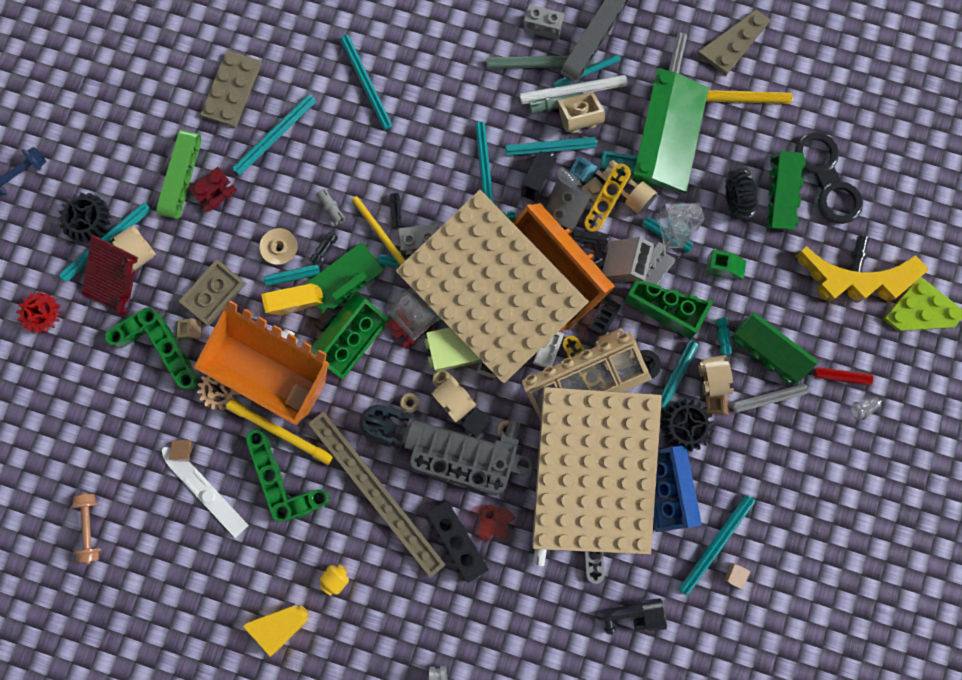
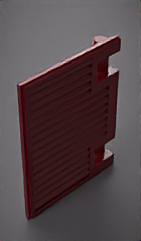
M91 235L82 294L115 310L118 315H126L128 309L125 308V304L130 301L136 272L133 270V264L138 262V257Z

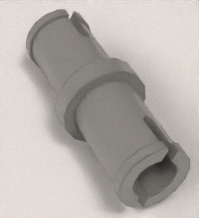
M326 189L318 191L316 196L323 204L324 211L329 213L335 225H338V223L339 225L342 224L346 218L340 212L337 202L333 201Z

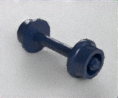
M31 147L28 150L23 149L22 152L27 159L0 177V195H7L3 187L4 184L31 165L39 171L42 170V166L47 162L43 152L38 151L35 147Z

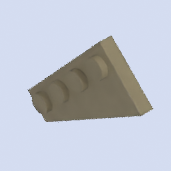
M755 10L700 50L697 55L727 76L771 20Z

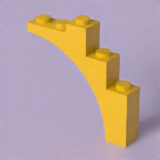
M807 246L795 255L798 258L799 264L806 267L811 272L812 278L821 283L815 289L818 291L819 296L823 300H827L828 303L845 290L857 302L866 299L875 290L878 291V295L883 300L890 302L929 270L916 255L900 266L880 272H856L839 268L820 258Z

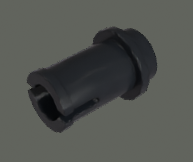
M327 307L320 319L315 321V327L324 332L335 316H337V312L333 308Z

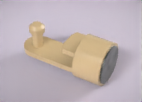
M614 160L609 162L610 165L603 173L600 170L596 172L605 181H607L613 168L618 165ZM629 179L628 182L635 189L631 194L622 190L621 194L627 198L625 204L640 215L655 200L657 192L645 182H641L638 185L635 181ZM611 184V186L617 190L616 185Z

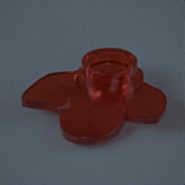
M485 505L480 511L479 535L484 542H487L492 535L500 539H508L509 527L507 523L515 519L514 515L506 508L497 509L494 505ZM487 511L493 512L492 518L486 517Z

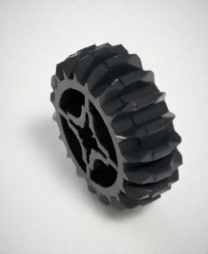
M747 168L733 169L729 171L725 179V194L729 211H731V215L735 219H748L753 217L757 210L758 195L755 181Z
M80 192L79 196L73 194L72 200L67 199L68 203L66 205L61 204L64 209L58 211L62 216L57 219L61 222L59 226L63 229V233L69 236L70 239L89 243L91 235L103 237L101 232L103 230L108 231L105 226L111 224L108 220L112 217L109 213L110 208L99 196Z
M683 399L682 405L679 401L674 402L675 407L669 405L668 408L671 412L664 411L663 413L668 418L661 419V422L666 423V425L661 426V430L667 429V433H664L663 437L670 436L667 443L670 444L674 441L673 447L681 445L684 446V450L687 447L689 452H692L694 447L696 450H700V444L706 446L707 442L705 439H712L708 433L714 432V429L709 428V425L715 424L714 421L708 420V418L712 417V414H705L708 408L700 409L702 406L701 402L694 406L695 401L693 399L689 401V404L686 399ZM682 410L681 421L673 424L675 415ZM689 410L696 413L701 421L694 420ZM687 421L688 423H691V425L696 424L688 428V430L684 426H680L686 423ZM702 427L701 434L693 441L694 430ZM674 430L682 431L686 441L679 438Z

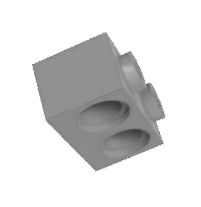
M529 4L524 20V32L558 40L565 13Z

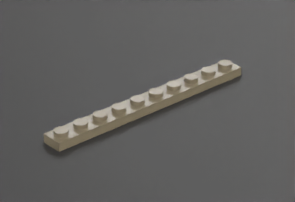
M323 411L308 423L428 576L431 578L442 569L446 563L328 415Z

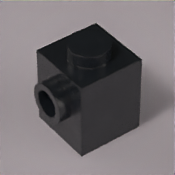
M475 407L472 413L468 412L461 420L464 422L462 424L463 432L466 435L478 438L492 419Z

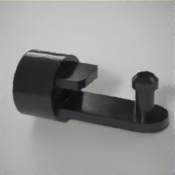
M661 598L643 600L642 604L603 609L597 613L598 619L605 622L604 630L608 635L616 632L612 620L637 616L644 617L633 620L635 630L647 629V632L666 630L668 627L664 604Z

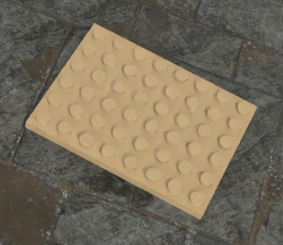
M481 190L471 197L396 270L503 383L515 374L589 303Z
M543 387L532 539L533 549L651 554L662 395Z

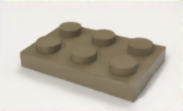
M216 259L179 302L207 326H210L228 305V302L235 298L246 283Z

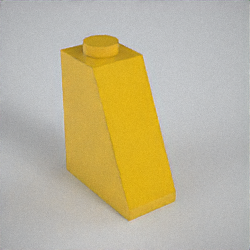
M315 284L261 294L265 313L279 316L323 304L321 299L323 298L322 290Z
M296 604L250 621L243 627L271 657L310 618L307 616L309 614L302 605L298 606Z

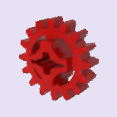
M37 292L36 295L30 293L29 299L24 297L25 303H19L21 310L16 311V313L21 315V317L17 318L18 321L23 322L21 327L41 334L42 331L48 332V327L55 328L53 323L54 321L59 322L60 320L56 317L62 314L57 311L61 307L56 303L57 299L41 292ZM35 311H40L41 313H43V315L38 314Z

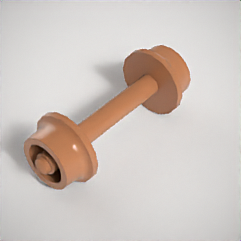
M85 492L79 496H73V505L70 508H81L83 550L75 551L73 554L76 555L77 563L85 562V564L89 565L91 561L99 560V552L102 549H91L89 507L98 506L99 503L96 502L95 494H87Z

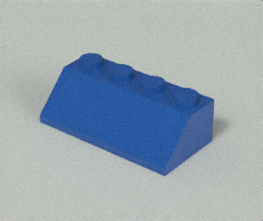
M684 446L658 450L653 518L655 532L702 525L687 448L684 450ZM670 497L676 499V501H669L670 499L665 500L663 498Z

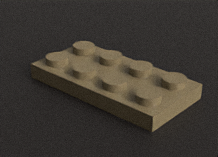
M226 50L200 114L201 117L236 128L262 65L261 62Z

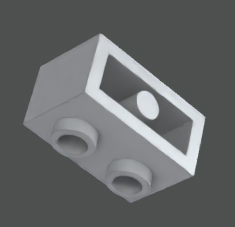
M437 225L399 228L402 255L410 257L438 230Z

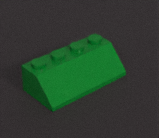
M354 293L311 347V353L317 355L318 350L326 353V361L329 362L328 369L343 380L390 319L367 299Z
M755 312L744 319L730 337L734 340L735 345L740 348L744 347L749 351V355L752 358L762 361L769 371L779 374L781 376L780 379L787 384L793 385L798 383L819 362Z

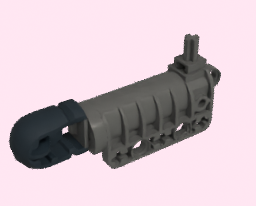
M377 404L370 406L363 412L360 418L359 428L367 440L386 447L394 446L396 450L404 451L406 449V451L413 452L411 457L412 467L416 472L488 494L500 495L507 486L510 472L526 475L532 469V462L529 458L516 454L519 442L516 438L521 423L514 420H509L505 436L502 435L500 441L496 440V443L414 420V413H403L400 409ZM378 414H383L388 421L383 420L382 416ZM390 417L398 418L403 422L409 421L407 427L402 428L401 435H404L402 442L394 437H384L378 431L379 429L384 430L385 435L395 432L397 424L393 423ZM423 459L426 464L430 465V471L427 465L421 464L419 467L417 461L420 462ZM525 460L528 463L529 468L527 471L523 472L518 469L517 464L519 461ZM439 464L445 466L444 471L441 473L435 472V467ZM449 466L451 467L452 472L457 473L459 470H462V474L468 476V472H471L469 475V482H466L465 476H460L459 478H456L454 473L449 472ZM480 475L484 481L481 484H475L472 481L473 477ZM487 477L490 478L489 483L495 484L496 481H499V485L502 487H499L498 490H495L494 485L489 483L488 488L485 487Z

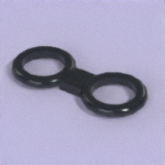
M807 133L799 139L794 152L803 153L804 145L813 140L823 142L830 151L828 163L822 166H815L805 159L806 162L803 169L815 175L822 190L818 198L819 210L826 219L833 223H850L858 218L862 211L863 199L861 193L852 184L840 180L834 167L839 157V150L835 141L825 133ZM837 189L845 190L852 196L854 209L849 215L840 216L831 212L827 205V196L831 191Z

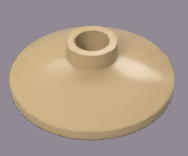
M275 228L268 231L260 241L262 257L274 265L288 263L297 252L295 236L283 228ZM279 246H283L281 251H277Z

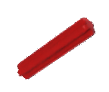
M817 367L814 370V377L864 385L873 384L874 379L872 374Z

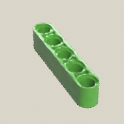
M184 130L179 131L157 204L158 215L174 219L180 217L201 146L200 134Z

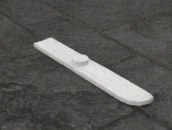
M164 447L162 455L168 466L234 538L239 536L249 525L190 461L169 460L171 448Z

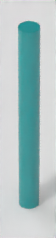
M619 54L587 67L581 78L621 61ZM564 77L553 82L552 85L553 87H560L573 82V80Z

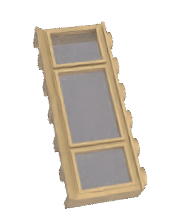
M631 332L622 333L610 341H604L590 350H584L577 356L566 358L561 363L549 366L537 374H531L522 380V383L541 421L543 387L625 392L652 380L635 338Z

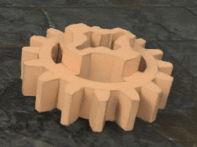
M202 376L201 378L204 382L198 383L202 390L197 391V393L203 395L199 400L202 402L206 401L205 406H211L213 410H216L218 407L220 410H224V405H227L231 398L237 401L235 396L241 395L232 389L230 392L229 387L216 380L214 381L209 376L207 378ZM214 385L220 386V388L222 389L221 391H223L224 393L219 392ZM220 398H225V400L216 402L219 401Z

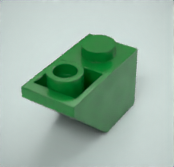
M713 249L708 255L705 273L744 280L746 261L733 253Z

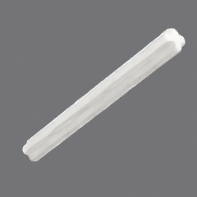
M625 75L521 93L520 102L521 104H528L529 102L544 100L546 97L555 98L580 92L589 93L623 87L627 85V78Z

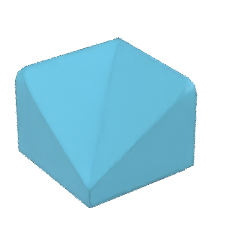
M578 156L569 173L588 183L598 167Z

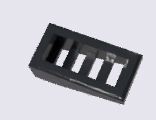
M605 297L587 330L598 336L605 335L621 305ZM605 303L613 306L615 310L613 311L605 307ZM603 309L604 311L612 314L611 317L602 313L601 310ZM598 315L608 320V323L598 319ZM597 322L605 326V328L602 329L596 326L594 323Z

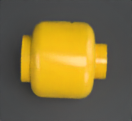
M340 564L338 566L329 565L319 578L320 588L330 596L332 594L338 595L349 582V578L346 575L348 571Z

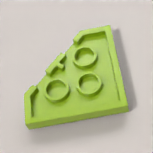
M920 277L906 290L883 320L897 332L941 328L950 329L956 327L961 321L962 309Z

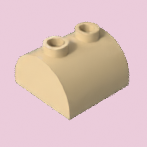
M594 92L558 100L559 113L566 132L576 133L581 128L587 127L592 129L597 124L604 123L605 111Z

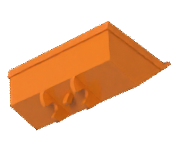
M541 203L529 204L513 224L589 301L558 332L563 331L565 328L570 330L583 316L598 305L615 286L591 260L594 258V255L591 253L587 256L569 236L572 232L569 228L564 230Z
M229 301L194 368L294 425L299 424L300 420L309 414L325 387L326 374L329 367V362L326 361L327 354L321 350L317 351V355L312 354L310 344L303 342L302 347L296 345V337L289 333L287 339L281 336V328L274 325L272 331L267 329V321L259 317L256 323L252 320V312L244 309L242 314L237 312V304ZM295 384L309 391L299 412L285 404Z

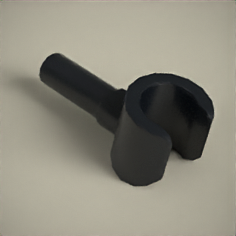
M594 244L593 248L597 260L593 262L601 270L604 266V260L599 253L598 244Z

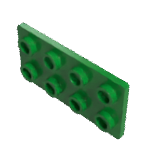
M361 242L304 285L315 284L321 288L323 304L317 305V307L323 314L327 307L337 308L354 293L382 274L384 269L364 243Z

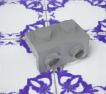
M661 242L656 247H653L645 279L646 282L656 285L659 284L675 262V258L666 253V245Z

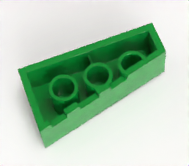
M780 151L770 156V162H774L772 170L769 171V178L773 180V184H771L768 192L772 202L768 204L767 229L790 231L795 230V227L798 225L799 216L797 215V208L801 204L799 190L803 186L801 173L806 162L805 158H803L804 153Z
M635 281L624 303L691 339L698 332L714 301H705L694 295L681 294L677 290L664 289L659 285L646 281Z

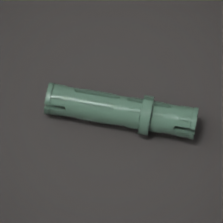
M580 92L555 98L546 97L544 100L529 102L530 113L551 112V110L559 108L558 100L584 93Z

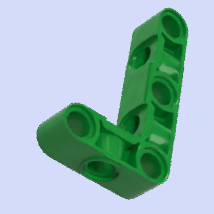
M144 308L106 332V342L118 348L128 346L146 333L177 385L188 391L198 388L200 380L173 332L157 311L151 308ZM153 314V319L148 322V317ZM120 334V339L115 342V337ZM172 345L171 352L167 354V347ZM191 377V383L186 386V378Z
M252 430L247 434L246 441L274 520L286 522L310 514L329 504L330 494L322 489L288 498L284 487L285 482L278 462L275 461L272 446L267 434L259 430ZM260 434L261 441L260 443L255 444L254 437L255 435ZM271 470L274 473V478L268 481L266 474ZM318 493L324 495V501L321 504L316 502V495ZM282 507L287 510L285 518L279 516V510Z

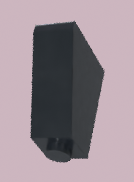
M539 152L522 182V197L536 203L539 202L556 166L557 158L553 154Z

